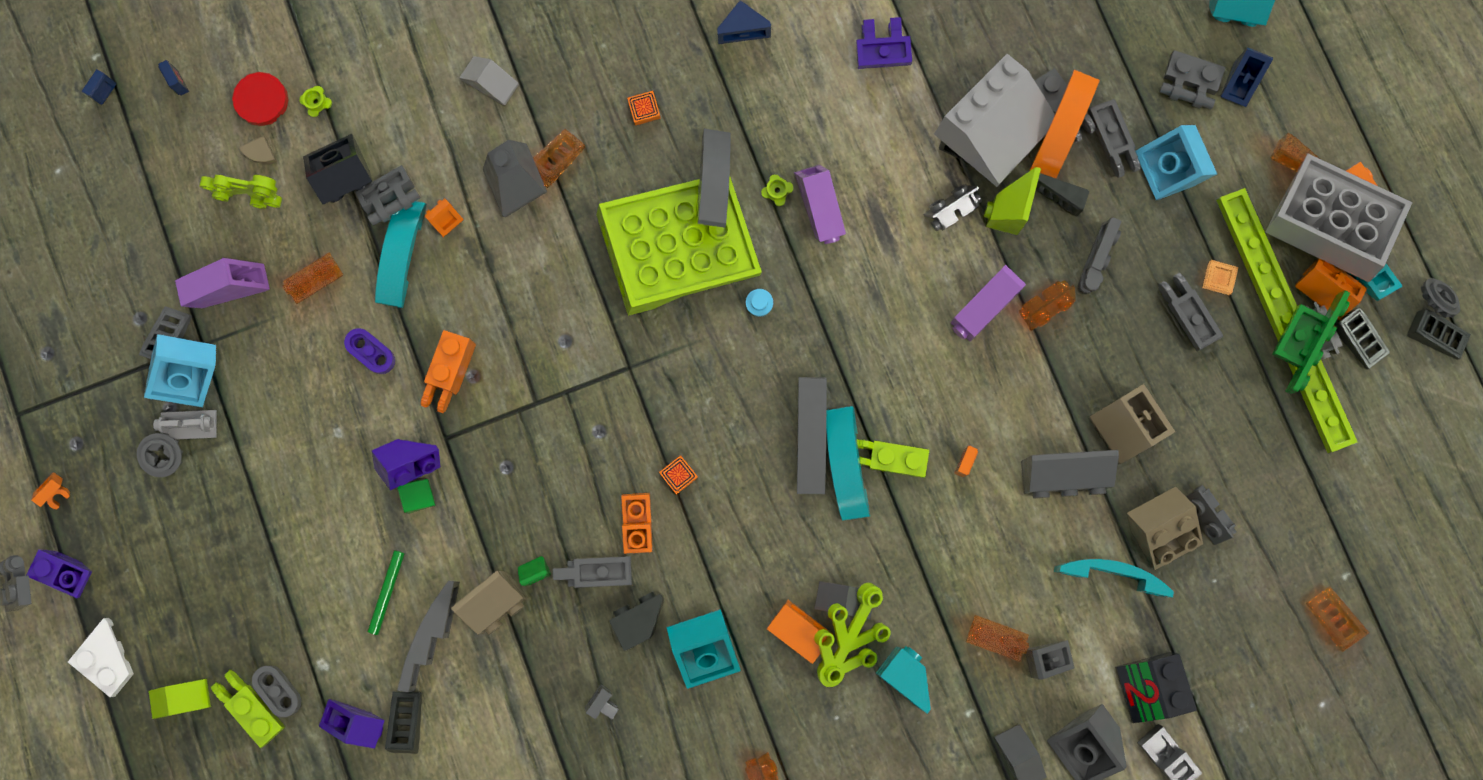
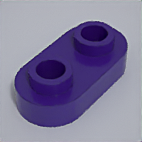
M356 328L346 335L344 340L346 350L368 369L377 374H386L393 369L395 365L393 352L369 332ZM364 339L365 345L362 348H358V341ZM385 356V363L378 365V359Z

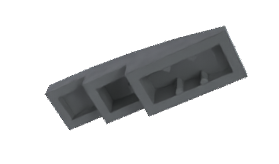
M704 128L698 186V224L724 228L726 226L730 177V132Z
M798 377L797 494H825L826 377Z
M448 580L431 604L415 634L405 659L397 691L412 692L416 690L420 665L432 664L437 638H449L454 614L451 607L456 604L460 582Z

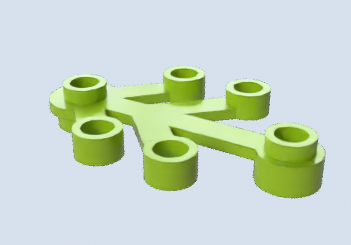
M215 175L214 178L201 177L199 187L212 192V198L219 201L228 202L229 197L231 198L233 195L248 194L251 197L250 205L259 209H266L267 206L280 208L282 197L276 194L278 190L275 187L276 181L266 176L253 175L252 181L230 178L223 175Z
M864 583L858 589L857 599L861 604L848 629L845 624L848 616L847 609L838 603L831 605L828 609V617L833 622L838 643V649L834 656L831 649L834 643L833 634L826 629H821L815 634L814 641L819 646L822 662L817 668L818 679L826 687L838 685L843 680L845 673L859 666L873 667L878 658L877 654L869 648H864L858 655L847 660L845 659L849 652L874 640L885 642L891 635L890 629L883 623H876L871 629L859 634L871 609L878 607L883 600L881 589L872 583ZM840 610V614L835 617L836 612ZM883 629V633L878 636L879 632ZM827 636V639L822 642L823 637ZM870 655L869 659L865 661V658Z

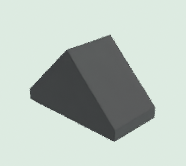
M819 581L815 609L828 612L831 605L838 603L847 609L849 616H855L861 604L857 599L859 588ZM871 609V611H870V613H869L867 619H871L872 609Z
M1068 640L1024 649L1031 678L1038 680L1046 679L1075 668Z
M1020 724L994 736L1015 780H1043L1047 778L1040 755Z

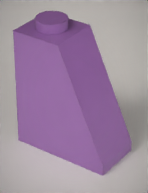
M821 165L794 172L815 238L819 242L824 241V244L840 240L839 236L845 235L846 231L829 170Z
M222 258L175 280L182 307L206 308L270 290L264 264Z
M1005 265L951 321V324L954 326L952 328L953 331L961 339L967 338L971 342L1018 295L1026 284Z

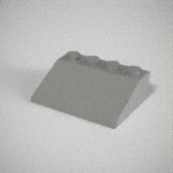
M1006 54L945 115L934 135L997 187L1046 135L1055 114L1029 71L1010 55Z
M1307 154L1265 232L1370 282L1385 266L1412 202L1315 156Z

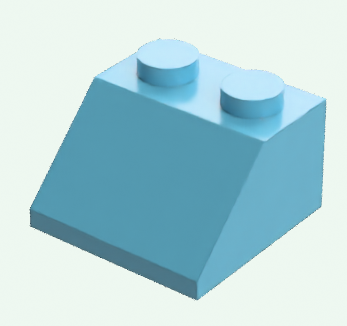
M1181 125L1135 151L1156 200L1194 187L1217 175L1196 125Z
M157 334L151 356L144 398L203 407L215 369L216 345Z

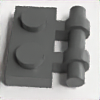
M1174 50L1171 53L1163 77L1173 81V84L1163 82L1159 93L1168 95V98L1174 101L1180 99L1192 103L1191 106L1198 109L1204 107L1211 110L1215 99L1207 97L1206 93L1215 95L1218 92L1226 67ZM1183 85L1196 89V92L1183 89Z
M403 165L355 192L362 208L369 215L368 219L373 226L381 221L387 222L392 219L391 215L403 208L405 210L413 206L412 203L421 198L416 189L410 191L415 186Z
M10 556L0 562V575L5 579V583L2 584L3 589H0V605H5V612L18 611L32 604L29 576H25L24 561L20 556Z

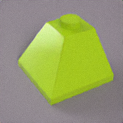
M1033 168L1000 191L992 202L988 201L984 212V217L988 218L986 227L1014 235L1019 234L1028 221L1041 168Z

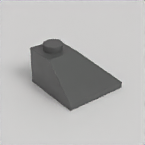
M507 140L488 152L483 172L503 217L511 215L547 192L526 143Z
M1103 704L1082 713L1047 740L1075 780H1103L1125 770L1127 767L1120 727Z

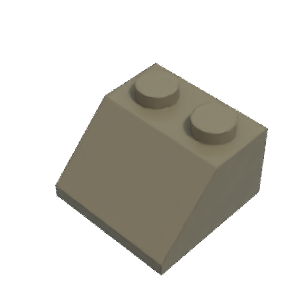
M496 571L451 607V609L478 635L485 632L490 635L502 625L500 620L507 614L512 617L524 608L522 602L527 599V596L508 572Z

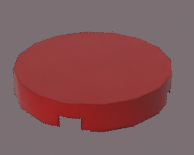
M263 72L252 73L241 79L234 88L232 97L234 109L238 115L251 125L257 126L270 125L276 122L277 118L287 110L289 101L287 90L280 80L270 73Z

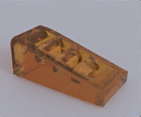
M566 129L533 157L546 188L559 178L585 148V144ZM562 143H567L573 149L569 151ZM556 149L564 155L563 158L555 152ZM550 158V159L553 160L556 164H555V165L551 164L547 159Z
M1287 133L1279 140L1270 158L1297 172L1307 154L1319 157L1295 136Z
M1328 587L1306 603L1342 652L1370 633L1331 587ZM1330 598L1333 603L1321 610L1318 606ZM1337 608L1340 613L1329 620L1326 615ZM1344 618L1347 623L1337 629L1334 624ZM1352 628L1354 633L1345 639L1342 633Z

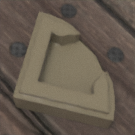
M264 136L239 147L240 151L254 162L263 164L277 162Z

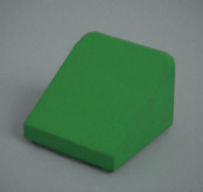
M429 479L397 487L404 513L410 514L436 506Z
M543 556L518 567L521 586L532 585L549 577L551 574Z

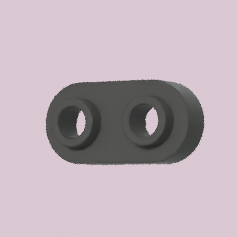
M272 665L263 666L255 671L252 677L253 688L274 715L288 717L298 712L301 706V696L278 667ZM269 674L274 678L272 685H269L266 681ZM285 697H289L291 700L289 707H286L283 703Z

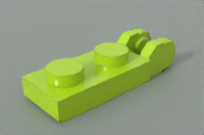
M857 439L858 449L872 450L871 460L859 456L861 466L869 467L872 470L925 478L929 450Z
M229 670L225 677L231 686L239 692L232 696L223 685L217 682L211 689L216 697L225 703V708L255 743L262 748L285 728V725L271 712L250 685H246L237 673Z

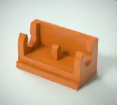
M1319 258L1302 274L1303 277L1295 285L1296 288L1317 302V304L1320 306L1325 305L1327 311L1338 293L1344 290L1350 292L1347 299L1350 302L1349 307L1342 317L1338 316V320H1341L1361 302L1367 290L1364 285L1344 270Z
M787 600L767 627V630L812 664L821 654L819 646L814 641V637L819 630L826 628L791 601ZM827 636L823 637L822 642L827 639Z

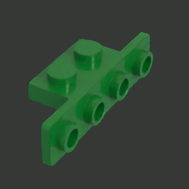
M1344 290L1338 293L1325 316L1302 304L1297 306L1272 355L1297 367L1285 392L1291 395L1299 390L1303 391L1310 380V376L1307 374L1312 365L1316 366L1324 353L1321 351L1324 342H1328L1337 329L1334 323L1338 316L1342 317L1349 307L1350 302L1347 299L1350 292Z

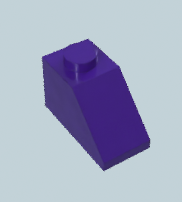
M328 699L319 727L343 743L375 749L377 741L382 735L385 720L371 712Z

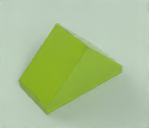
M207 679L149 691L152 719L211 707Z

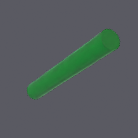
M396 550L393 552L367 631L368 633L379 635L405 555L403 552Z

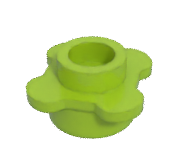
M314 86L306 90L299 99L300 103L306 106L311 117H317L319 112L323 109H329L332 105L331 99L326 98L323 94L324 90L320 86Z
M772 175L769 178L767 187L762 189L761 194L763 198L773 200L776 206H783L787 195L793 192V185L780 178L779 175ZM779 188L780 192H775V189Z

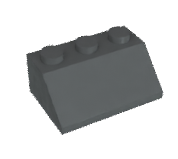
M1119 451L1031 455L1021 461L1024 494H1032L1033 499L1049 498L1050 492H1060L1061 497L1078 496V491L1088 490L1089 495L1106 494V489L1115 487Z

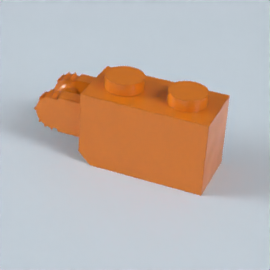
M443 330L424 383L427 385L421 399V406L427 408L433 400L436 389L442 390V394L437 404V410L441 413L446 412L452 395H456L461 387L476 344L471 339Z

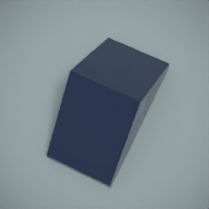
M740 0L717 28L718 44L771 38V23Z
M1247 47L1234 61L1221 97L1246 107L1269 68L1273 57Z

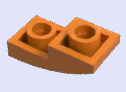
M650 493L622 494L624 554L652 552Z

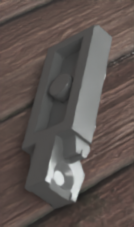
M631 556L574 559V561H567L568 568L553 569V580H568V587L632 585Z

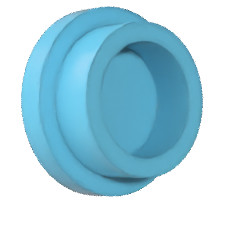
M755 289L748 294L746 308L752 315L761 317L767 315L772 310L773 298L768 291Z

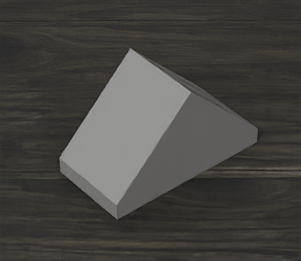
M473 56L459 77L461 81L503 106L507 104L519 86V83L494 61Z

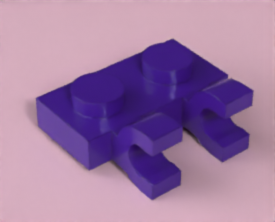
M901 17L890 18V23L888 24L889 37L875 38L874 19L863 20V39L856 40L858 69L908 66L912 64L910 36H902Z

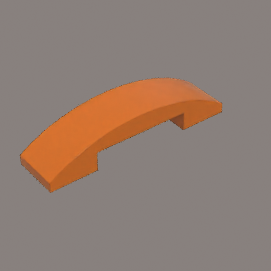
M1077 70L1073 71L1062 100L1029 171L1038 167L1041 168V174L1057 178L1100 81L1099 79Z

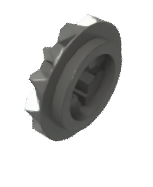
M1430 278L1421 286L1422 297L1427 300L1428 306H1431L1435 313L1439 312L1444 318H1453L1460 312L1459 299L1450 286L1434 278Z
M154 433L148 435L140 442L137 448V460L140 467L147 474L154 477H166L175 473L183 463L181 458L184 451L180 449L179 441L174 440L169 434ZM163 447V454L167 455L168 458H164L159 462V456L153 450L158 451Z

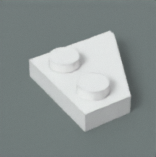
M103 618L68 663L109 697H115L134 673L129 661L124 657L125 651L121 641L116 640L111 628L114 626L112 620Z

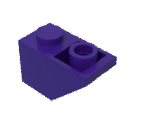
M396 439L371 450L374 469L389 490L403 486L441 467L439 449L436 445Z
M38 550L26 576L28 575L29 578L70 596L80 598L92 571L82 562L60 552Z

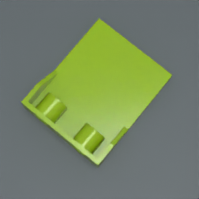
M729 177L725 228L698 224V186L700 179L599 204L596 216L628 316L655 309L685 295L761 275L762 271L731 177Z

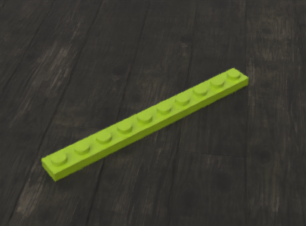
M1244 188L1222 196L1216 201L1279 342L1297 308V304L1248 193ZM1320 360L1316 366L1312 365L1307 374L1310 376V380L1305 389L1300 392L1327 453H1331L1358 443L1322 360ZM1288 363L1292 371V374L1294 375V373L1297 370V367Z

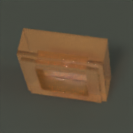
M1211 260L1208 263L1202 288L1227 295L1232 294L1238 267Z

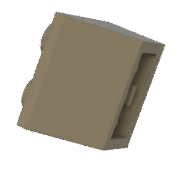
M1144 384L1088 417L1109 450L1119 451L1118 464H1122L1175 432Z
M1177 487L1127 513L1131 532L1154 570L1171 563L1178 557L1195 550L1203 544L1196 506Z

